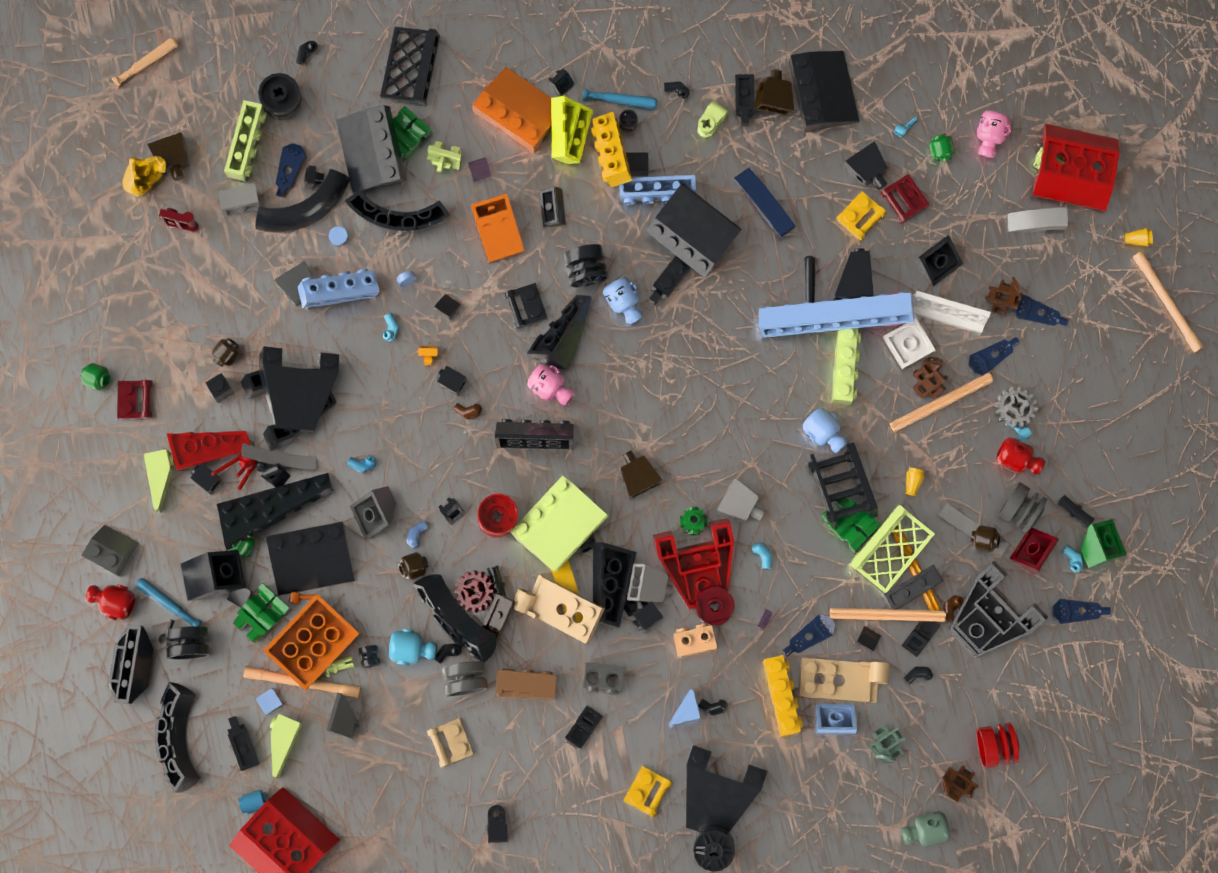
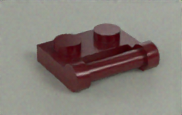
M909 174L880 192L881 196L886 198L898 215V220L901 224L930 205ZM893 191L898 193L909 209L908 212L905 213L891 194Z
M172 208L160 210L159 217L165 226L188 232L198 231L199 225L194 220V215L191 212L181 214Z
M152 380L118 381V420L152 419V412H150V387H152ZM138 388H143L142 412H138Z

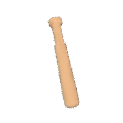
M169 38L133 64L118 77L114 76L112 78L113 82L117 87H120L122 82L135 73L138 74L177 48V41L174 38Z

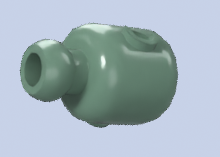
M940 811L926 812L925 815L915 818L914 827L905 826L901 829L905 845H911L914 841L919 840L921 845L929 847L947 842L951 837L947 818Z

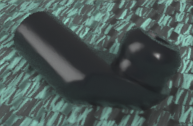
M916 666L903 679L910 685L916 678H924L926 681L931 680L933 673L929 667Z

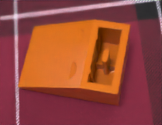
M507 193L471 204V211L488 263L525 252Z

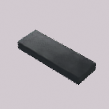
M933 564L884 594L892 609L898 610L944 582Z

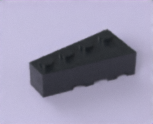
M604 542L593 543V603L605 608L598 625L620 628L637 552Z

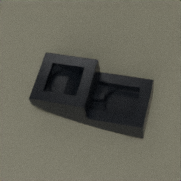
M919 621L901 646L918 657L941 625L936 621Z
M587 705L565 736L564 741L580 751L603 716Z

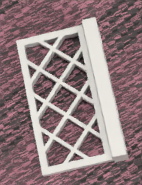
M916 291L912 297L914 315L979 334L982 333L991 313Z

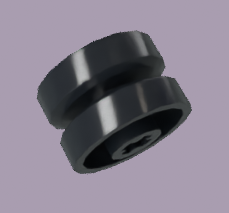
M275 73L266 77L260 84L258 90L259 101L268 116L276 120H287L298 113L302 104V96L298 84L288 74Z
M187 626L165 631L166 642L175 644L166 648L167 659L184 660L210 656L209 645L199 643L208 639V627Z

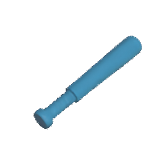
M583 89V100H587V98L599 99L605 102L655 109L657 106V99L653 97L609 92L598 93Z
M140 578L137 581V589L175 616L181 617L194 627L202 625L201 620L194 619L181 606L147 580Z

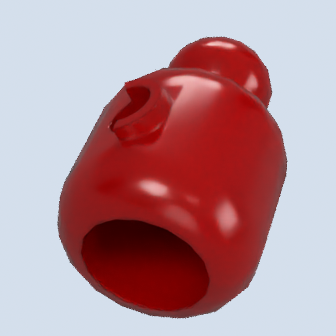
M1012 437L1004 440L996 457L998 464L1017 473L1030 469L1033 474L1039 475L1046 463L1043 458L1033 456L1034 449L1032 446Z
M117 584V586L108 585L104 590L99 589L96 585H91L86 592L85 600L88 603H98L99 611L106 615V618L125 620L132 612L135 595L132 591L128 590V587Z

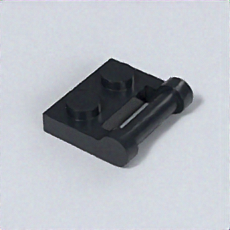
M536 283L503 293L504 298L508 300L515 321V329L548 319ZM517 296L521 298L527 319L522 320L515 300Z

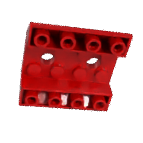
M1044 124L1041 140L1044 144L1039 172L1034 180L1032 196L1106 211L1114 188L1120 154L1118 139ZM1056 155H1063L1065 163H1059L1056 160ZM1093 163H1100L1102 171H1096L1093 168Z
M282 787L240 829L229 846L258 873H309L325 854L327 855L337 845L340 839ZM266 823H271L274 827L273 832L269 835L263 832V826ZM295 850H300L303 854L300 861L292 859V853Z

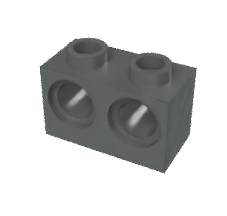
M586 662L583 687L587 688L589 692H598L601 689L606 690V694L618 695V692H622L625 667ZM591 673H597L600 676L597 683L589 681L588 677ZM615 675L619 678V683L614 686L610 685L608 678Z

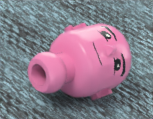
M985 111L982 114L977 128V137L983 141L978 149L979 155L993 158L996 155V145L1003 144L1011 133V120L1009 116L996 111Z
M540 364L528 379L529 389L534 394L540 396L541 400L551 401L557 398L561 405L567 406L575 395L573 390L564 387L565 379L559 373L560 370L557 367Z

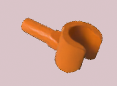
M293 592L290 594L288 602L298 605L300 599H312L316 594L304 595Z

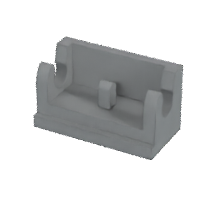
M256 184L218 191L224 218L258 211L259 206L261 207Z

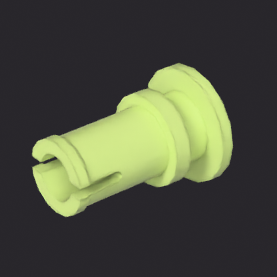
M351 655L335 659L325 670L327 677H330V672L335 674L339 670L354 668L352 662L345 664V662L352 661Z

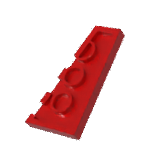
M247 431L166 433L177 471L242 453V444L250 445Z

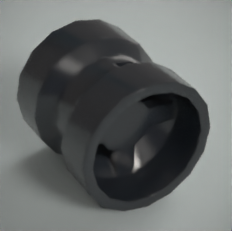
M630 109L624 110L619 116L620 129L626 133L635 131L638 125L636 112Z
M377 645L358 648L359 655L362 656L361 668L381 665L380 659L377 657Z

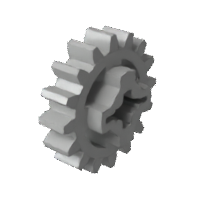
M1019 386L1016 391H1014L1013 387H1010L1009 392L1004 390L1002 392L1003 396H998L997 400L1000 402H996L995 407L999 409L995 413L1001 414L999 421L1005 420V426L1011 423L1012 428H1015L1016 424L1022 428L1024 423L1029 425L1030 419L1033 420L1035 418L1033 413H1036L1038 408L1033 406L1036 405L1037 401L1031 400L1034 396L1033 394L1027 395L1028 389L1022 392ZM1009 398L1010 404H1006V406H1004L1005 400ZM1015 404L1016 407H1020V409L1017 410V408H1013V405ZM1029 409L1028 414L1023 417V411Z

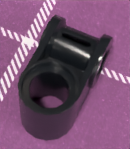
M494 805L488 810V843L508 842L505 810L500 805ZM494 808H498V810L502 812V815L499 816L498 820H495V817L491 816V812H494Z

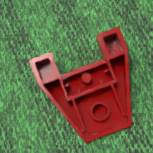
M728 518L709 522L713 541L676 549L672 531L653 534L656 554L689 609L695 608L698 593L707 587L719 586L728 591L734 547L733 532Z

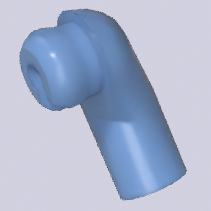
M424 520L409 529L407 543L412 548L420 545L418 540L419 534L428 529Z

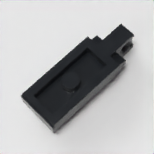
M735 74L736 116H741V127L749 126V116H753L754 74Z
M675 256L651 288L653 294L650 296L649 301L655 305L660 298L665 300L666 297H669L691 267Z
M237 716L228 718L231 729L227 730L228 737L240 770L245 771L260 765L245 724L240 725Z

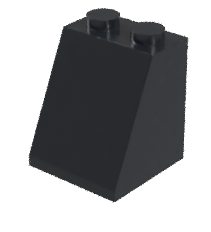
M857 248L850 252L833 301L843 298H860L862 296L873 297L870 250L865 251L864 248Z
M238 550L206 552L180 563L187 601L204 600L246 588Z

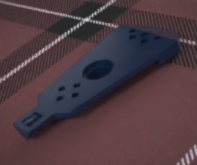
M292 143L282 148L276 185L278 186L276 196L283 198L285 189L291 187L306 157V153L301 145ZM291 168L292 172L290 174H286L285 169Z
M1027 295L1021 297L1018 309H1013L1016 318L1052 326L1056 324L1067 326L1069 320L1061 317L1059 311ZM1039 309L1044 311L1043 316L1038 315L1037 311Z
M1015 337L1010 341L1002 340L971 354L968 366L975 374L981 376L987 374L1013 352V347L1020 343L1018 338ZM996 351L998 356L992 357L991 352Z
M1059 599L1052 606L1053 617L1060 624L1099 619L1101 615H1110L1111 613L1110 607H1101L1099 603ZM1080 607L1085 609L1084 614H1079L1078 609Z
M817 615L790 640V645L782 651L786 656L793 652L800 653L833 636L835 622L830 616ZM806 633H810L812 635L811 640L805 639Z

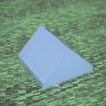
M690 689L669 723L670 727H677L700 720L693 690Z
M815 704V735H855L857 733L854 704Z

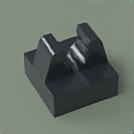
M564 69L561 71L557 70V75L553 79L551 77L548 79L555 91L561 96L574 84L569 73Z
M309 165L305 169L303 188L311 189L315 184H322L324 182V174L316 172V166Z
M448 498L447 501L449 503L444 507L442 505L439 506V511L450 525L465 513L454 498Z

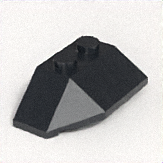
M126 625L125 631L115 643L109 677V686L115 703L132 704L148 688L154 648L144 626Z

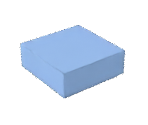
M273 688L255 698L265 715L270 714L283 705Z

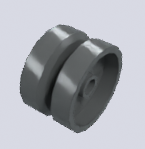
M482 661L461 662L442 668L445 680H456L445 685L446 696L466 695L488 689L487 678L475 677L486 672L484 662Z

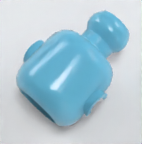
M402 629V631H395L392 634L389 644V658L392 661L398 662L397 664L409 666V663H417L421 656L426 657L428 660L436 658L437 643L432 641L423 643L422 636L414 633V630Z

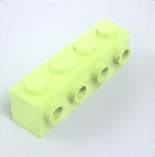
M243 101L224 170L228 178L246 181L247 176L251 174V159H254L256 156V141L260 140L262 133L260 126L266 119V112L262 104Z
M858 328L837 330L831 404L851 405L853 399H856L857 388H854V380L857 381L858 369H855V362H859L860 351L856 350L857 343H860L861 332H858Z

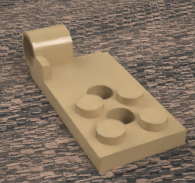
M542 575L538 576L532 592L518 588L513 599L515 601L513 609L533 618H538L585 644L590 643L605 609ZM562 604H565L567 607L564 615L559 611ZM578 612L583 615L581 623H578L575 619Z
M801 658L799 697L877 703L878 684H889L890 664ZM816 674H822L825 677L823 684H817L814 681ZM836 675H841L844 678L842 686L835 685L833 679Z

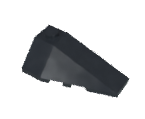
M576 295L561 311L562 316L549 324L550 329L544 335L540 334L535 339L527 354L549 366L553 365L558 369H566L575 355L592 299L591 296Z

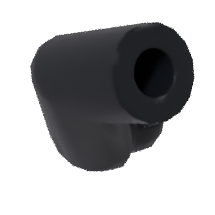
M307 41L300 45L296 63L305 65L306 57L317 50L318 44L315 41Z
M680 81L664 83V92L674 91L682 99H686L690 95L689 89Z
M256 462L257 470L265 477L281 473L283 470L279 463L271 466L265 462Z
M455 643L444 644L436 653L434 660L441 664L446 656H459L461 648Z
M702 699L698 707L714 716L724 713L728 703L721 699L719 702L711 704Z

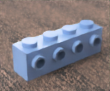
M695 175L633 177V181L619 185L620 202H624L626 205H632L635 202L652 204L654 201L667 203L682 183L696 193Z
M361 269L357 273L352 274L350 272H342L338 276L327 274L318 279L307 277L298 285L302 308L374 298L380 292L375 270L368 271V269Z

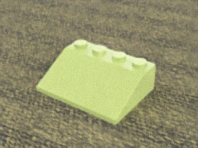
M562 475L510 532L520 544L556 573L604 522L608 515Z

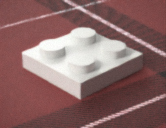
M917 318L914 319V322L906 323L883 336L884 341L902 370L935 352L934 346Z

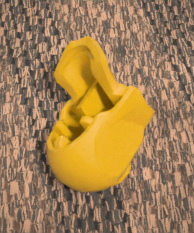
M160 156L146 159L131 157L123 178L124 189L135 196L147 194L153 184L161 178L162 173L166 170L164 159Z

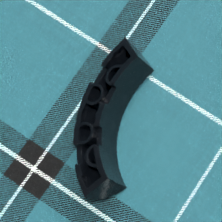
M330 169L320 188L304 201L284 208H265L259 206L255 223L256 230L274 233L289 230L295 231L317 222L327 215L342 198L350 182L349 177L339 171Z
M360 189L345 200L354 212L368 222L397 231L424 229L436 225L451 216L440 200L426 208L413 212H400L383 208L371 201Z
M441 574L428 575L413 583L423 604L427 603L434 612L432 614L433 619L459 647L465 646L470 650L472 657L482 662H486L493 655L496 648L495 633L480 626L464 611L449 591Z
M169 682L160 701V704H162L160 716L156 718L155 744L158 761L163 765L166 781L175 793H180L192 788L201 778L190 761L186 745V723L196 694L183 685Z

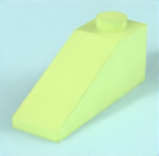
M167 449L144 454L153 506L157 513L162 510L173 472L172 465H175L173 456Z
M278 714L277 718L274 717L270 724V728H272V775L278 779L302 726L301 723Z

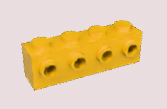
M614 112L593 118L594 126L591 127L594 138H597V141L594 143L597 152H600L598 160L600 166L604 168L601 171L604 182L608 181L610 187L613 188L633 181L619 122Z
M783 655L764 659L763 665L780 738L799 734L801 732L800 728H803L801 716L797 717L796 709H799L797 698H793L791 691L794 690L793 680L788 678L787 671L790 670L788 659L784 660Z

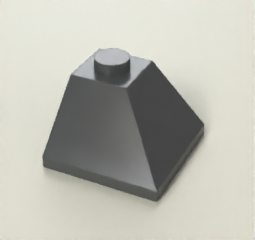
M389 486L374 489L350 505L365 540H369L392 522L396 501Z
M337 692L327 731L331 734L353 739L354 735H358L360 724H357L358 719L345 696Z

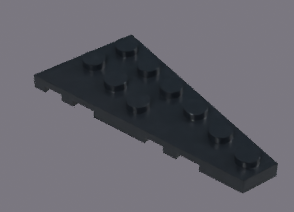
M329 473L218 503V514L226 550L233 548L232 545L240 540L242 542L247 540L248 536L256 531L261 532L286 518V514L293 510L295 512L301 510V506L309 501L315 502L333 492Z

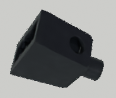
M875 141L845 160V169L864 187L873 182L876 188L880 190L887 185L883 175L887 172L888 167Z

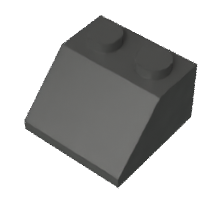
M103 525L90 539L81 556L119 577L138 543Z

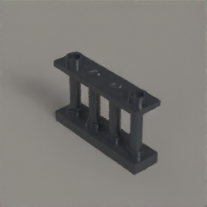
M854 442L847 444V452L840 456L816 462L814 454L810 455L808 468L810 473L815 475L827 509L825 516L827 522L832 524L833 529L837 528V519L863 511L865 513L868 512L870 518L878 517V506ZM843 462L851 463L852 468H850V471L822 479L819 469ZM851 478L853 480L856 479L858 482L855 488L828 495L825 487L826 485ZM855 495L863 496L864 501L862 504L834 512L831 502Z

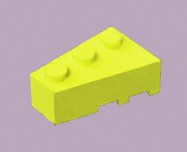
M566 96L551 98L552 158L565 164L580 163L593 109Z

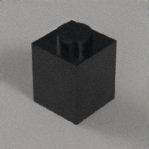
M626 152L631 176H648V152Z
M447 365L444 370L440 369L436 376L438 386L455 396L459 395L467 382L466 376Z
M222 373L205 382L217 403L234 394Z
M203 463L200 466L197 465L191 472L192 476L190 479L210 495L222 481L221 477L217 474L212 476L213 471Z
M651 602L633 615L635 619L633 624L638 631L643 630L646 633L661 622L664 617L654 603Z

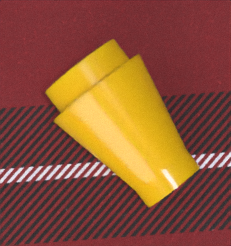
M1143 228L1125 233V243L1142 246L1153 244L1152 229Z
M909 467V471H906L905 494L917 495L925 477L924 470Z

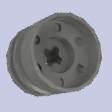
M1018 482L998 516L1008 523L1014 517H1017L1018 520L1015 527L1018 528L1022 522H1025L1022 531L1027 533L1041 517L1047 498L1043 496L1039 503L1035 502L1039 493L1036 492L1031 498L1027 497L1030 488Z

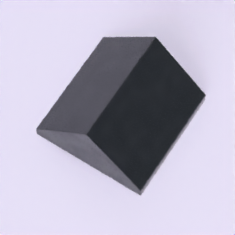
M947 235L920 255L915 264L934 286L961 266L963 262L950 236Z

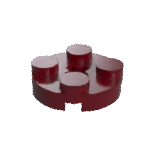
M710 586L698 593L695 608L698 616L704 622L710 625H721L727 622L733 614L735 603L732 595L725 588ZM715 600L717 603H720L716 611L710 608L712 601Z

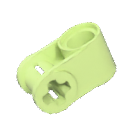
M713 100L698 121V134L703 138L711 137L719 125L723 123L729 110Z

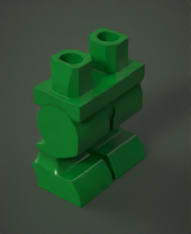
M403 106L399 110L398 115L393 118L401 158L407 160L420 146L421 138L423 136L428 138L433 133L431 128L417 118L406 106Z
M847 498L834 502L840 510L858 505L852 499L849 501ZM863 511L837 519V528L833 529L832 524L827 522L825 512L822 514V518L827 523V528L841 541H847L849 549L853 554L881 525L876 519L870 518L869 514ZM856 528L862 529V532L857 531Z
M263 583L258 588L259 594L247 600L237 612L239 615L233 622L241 631L247 624L252 626V630L246 636L254 643L262 636L266 637L281 622V619L292 610ZM272 603L273 606L267 609V606Z

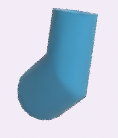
M371 455L362 461L351 457L347 466L359 472H366L376 466V459Z

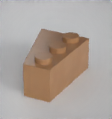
M514 669L497 670L496 695L497 697L555 700L557 675H553L551 671H541V674L533 673V670H522V672L514 671Z

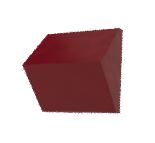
M1030 528L1009 559L1035 575L1040 571L1059 539L1037 529Z

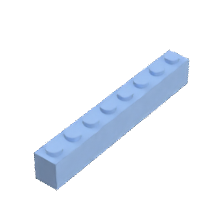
M905 292L892 295L881 294L873 297L862 296L854 299L843 298L835 301L824 300L816 303L805 302L797 305L786 304L778 307L768 306L759 308V329L762 338L914 322L912 295Z

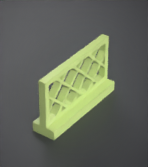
M898 504L849 564L886 594L935 533ZM905 515L912 520V528L901 529L900 521ZM923 529L929 535L924 541H916L915 530ZM913 530L914 542L902 543L901 531ZM891 532H899L900 543L889 544L888 535ZM914 544L915 552L911 556H904L903 545ZM900 545L901 557H890L889 546ZM879 547H887L888 558L876 559V550ZM902 559V568L898 571H891L890 560ZM888 560L889 571L878 572L877 561ZM866 562L875 563V573H866L861 568ZM889 574L890 582L885 588L879 584L878 575ZM876 575V580L873 579L871 576Z

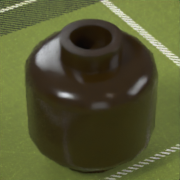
M230 338L219 340L212 350L213 361L221 367L224 365L231 366L240 355V350L238 349L240 346Z
M980 525L976 531H972L971 542H974V547L977 550L992 552L995 548L999 547L1001 536L996 528Z
M418 552L403 556L400 563H398L399 571L403 578L406 577L408 580L416 579L426 574L428 561L425 556L422 557Z

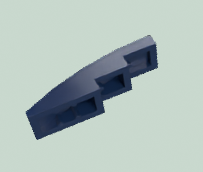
M750 168L734 177L737 185L746 193L747 198L758 209L761 217L780 238L796 227L771 192Z

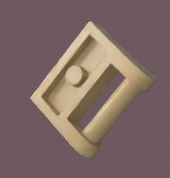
M459 718L426 731L428 737H431L440 759L439 764L441 768L474 755ZM444 732L453 757L447 758L438 733Z

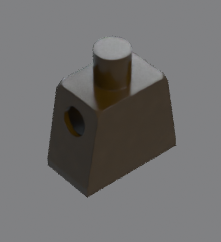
M771 70L770 77H766L760 82L754 110L781 116H787L794 111L792 83L782 80L781 70Z
M181 132L147 144L153 156H160L164 159L166 170L163 174L171 173L174 181L184 178L182 169L188 167L189 163L185 139Z
M632 450L622 455L626 465L620 468V472L629 500L662 484V478L645 456L636 459Z

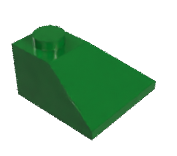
M1113 519L1089 525L1081 549L1083 559L1088 568L1127 555Z

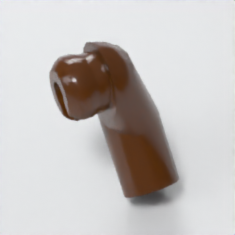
M456 403L452 411L465 419H472L480 415L482 407L476 403L465 408Z
M952 596L944 603V611L946 612V620L944 622L954 621L953 611L962 606L964 602L961 596Z

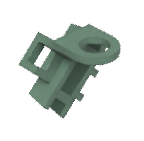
M884 724L880 729L872 732L877 741L869 745V747L874 752L875 759L895 762L896 757L904 754L898 744L906 738L905 736L902 737L898 727L889 731Z

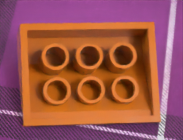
M507 67L482 91L472 105L474 113L533 153L536 152L552 130L551 97Z
M316 594L263 652L306 691L360 633Z

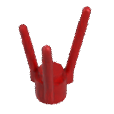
M240 453L236 458L212 472V476H215L237 461H240L241 469L236 477L239 478L245 470L248 471L240 482L238 490L242 489L251 472L256 468L257 462L256 460L241 456Z

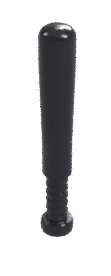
M806 256L804 258L805 302L815 303L814 256Z

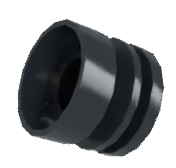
M583 245L570 249L563 254L566 268L573 269L568 272V278H571L569 280L571 287H589L609 278L608 271H605L607 269L606 264L599 263L604 260L601 245Z
M712 825L700 830L695 838L693 847L694 858L698 865L705 870L716 872L722 871L731 864L735 854V843L733 836L727 829ZM711 846H712L713 848L718 847V853H717V854H716L715 852L710 853V851H711Z

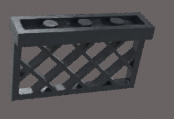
M394 27L380 94L381 99L412 102L420 106H426L440 39L436 29L420 30ZM399 32L407 33L409 36L402 43H399L397 40ZM419 35H424L425 41L418 46L413 39ZM412 41L416 48L406 53L403 47ZM402 49L405 56L396 61L394 53ZM419 51L422 54L421 59L414 63L410 56ZM409 59L413 65L403 71L399 64ZM398 66L402 73L392 78L390 72ZM416 69L418 75L410 81L406 74ZM405 76L409 83L399 88L395 82ZM392 84L398 89L392 95L386 94L387 88ZM412 86L414 89L413 97H406L403 91Z

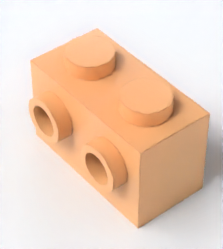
M707 623L696 625V629L688 630V627L677 629V633L673 635L678 658L717 649L712 625L707 626Z

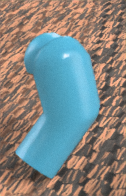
M389 313L384 316L388 327L383 332V338L392 341L397 336L399 325L393 313Z
M758 542L753 544V553L759 554L762 557V569H771V551L764 543Z
M1067 545L1062 553L1070 558L1071 570L1079 572L1083 568L1082 555Z

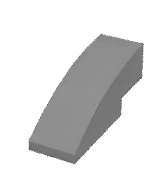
M1067 207L1008 213V233L1066 230L1068 227Z

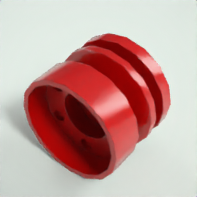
M492 494L486 497L480 503L477 512V523L480 530L493 538H501L508 535L515 527L518 519V508L515 502L509 496L503 494ZM495 513L502 515L500 521L492 519Z
M1011 722L1005 723L1004 728L1002 724H998L996 734H994L991 726L977 728V744L984 768L999 766V757L1002 758L1005 765H1008L1010 760L1012 763H1019V741Z

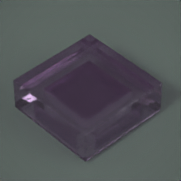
M486 157L468 162L473 181L492 176Z
M765 609L757 629L764 631L772 611Z

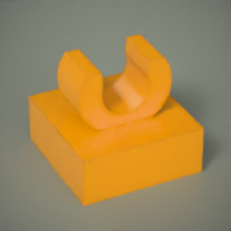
M420 345L418 356H424V365H432L433 356H438L439 346Z

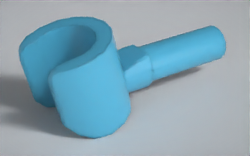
M914 117L905 126L899 123L894 133L899 137H903L918 119Z
M1015 426L1014 429L1021 440L1031 437V431L1028 427L1021 430L1019 426Z

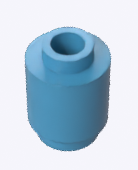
M257 790L242 795V798H238L242 813L247 812L248 814L258 811L268 800L266 792L262 793V790Z

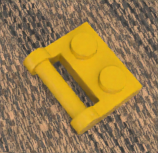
M861 191L836 219L855 237L862 240L865 237V233L881 217L883 218L887 212ZM871 209L875 212L860 229L855 227Z
M642 766L623 801L655 817L657 814L656 809L668 787L671 788L673 782ZM658 781L661 783V786L650 806L647 807L644 803L654 784Z

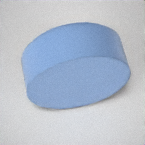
M341 226L333 227L329 232L330 242L335 246L344 245L348 240L347 231Z
M406 271L397 277V282L400 287H404L416 281L417 277L413 271Z

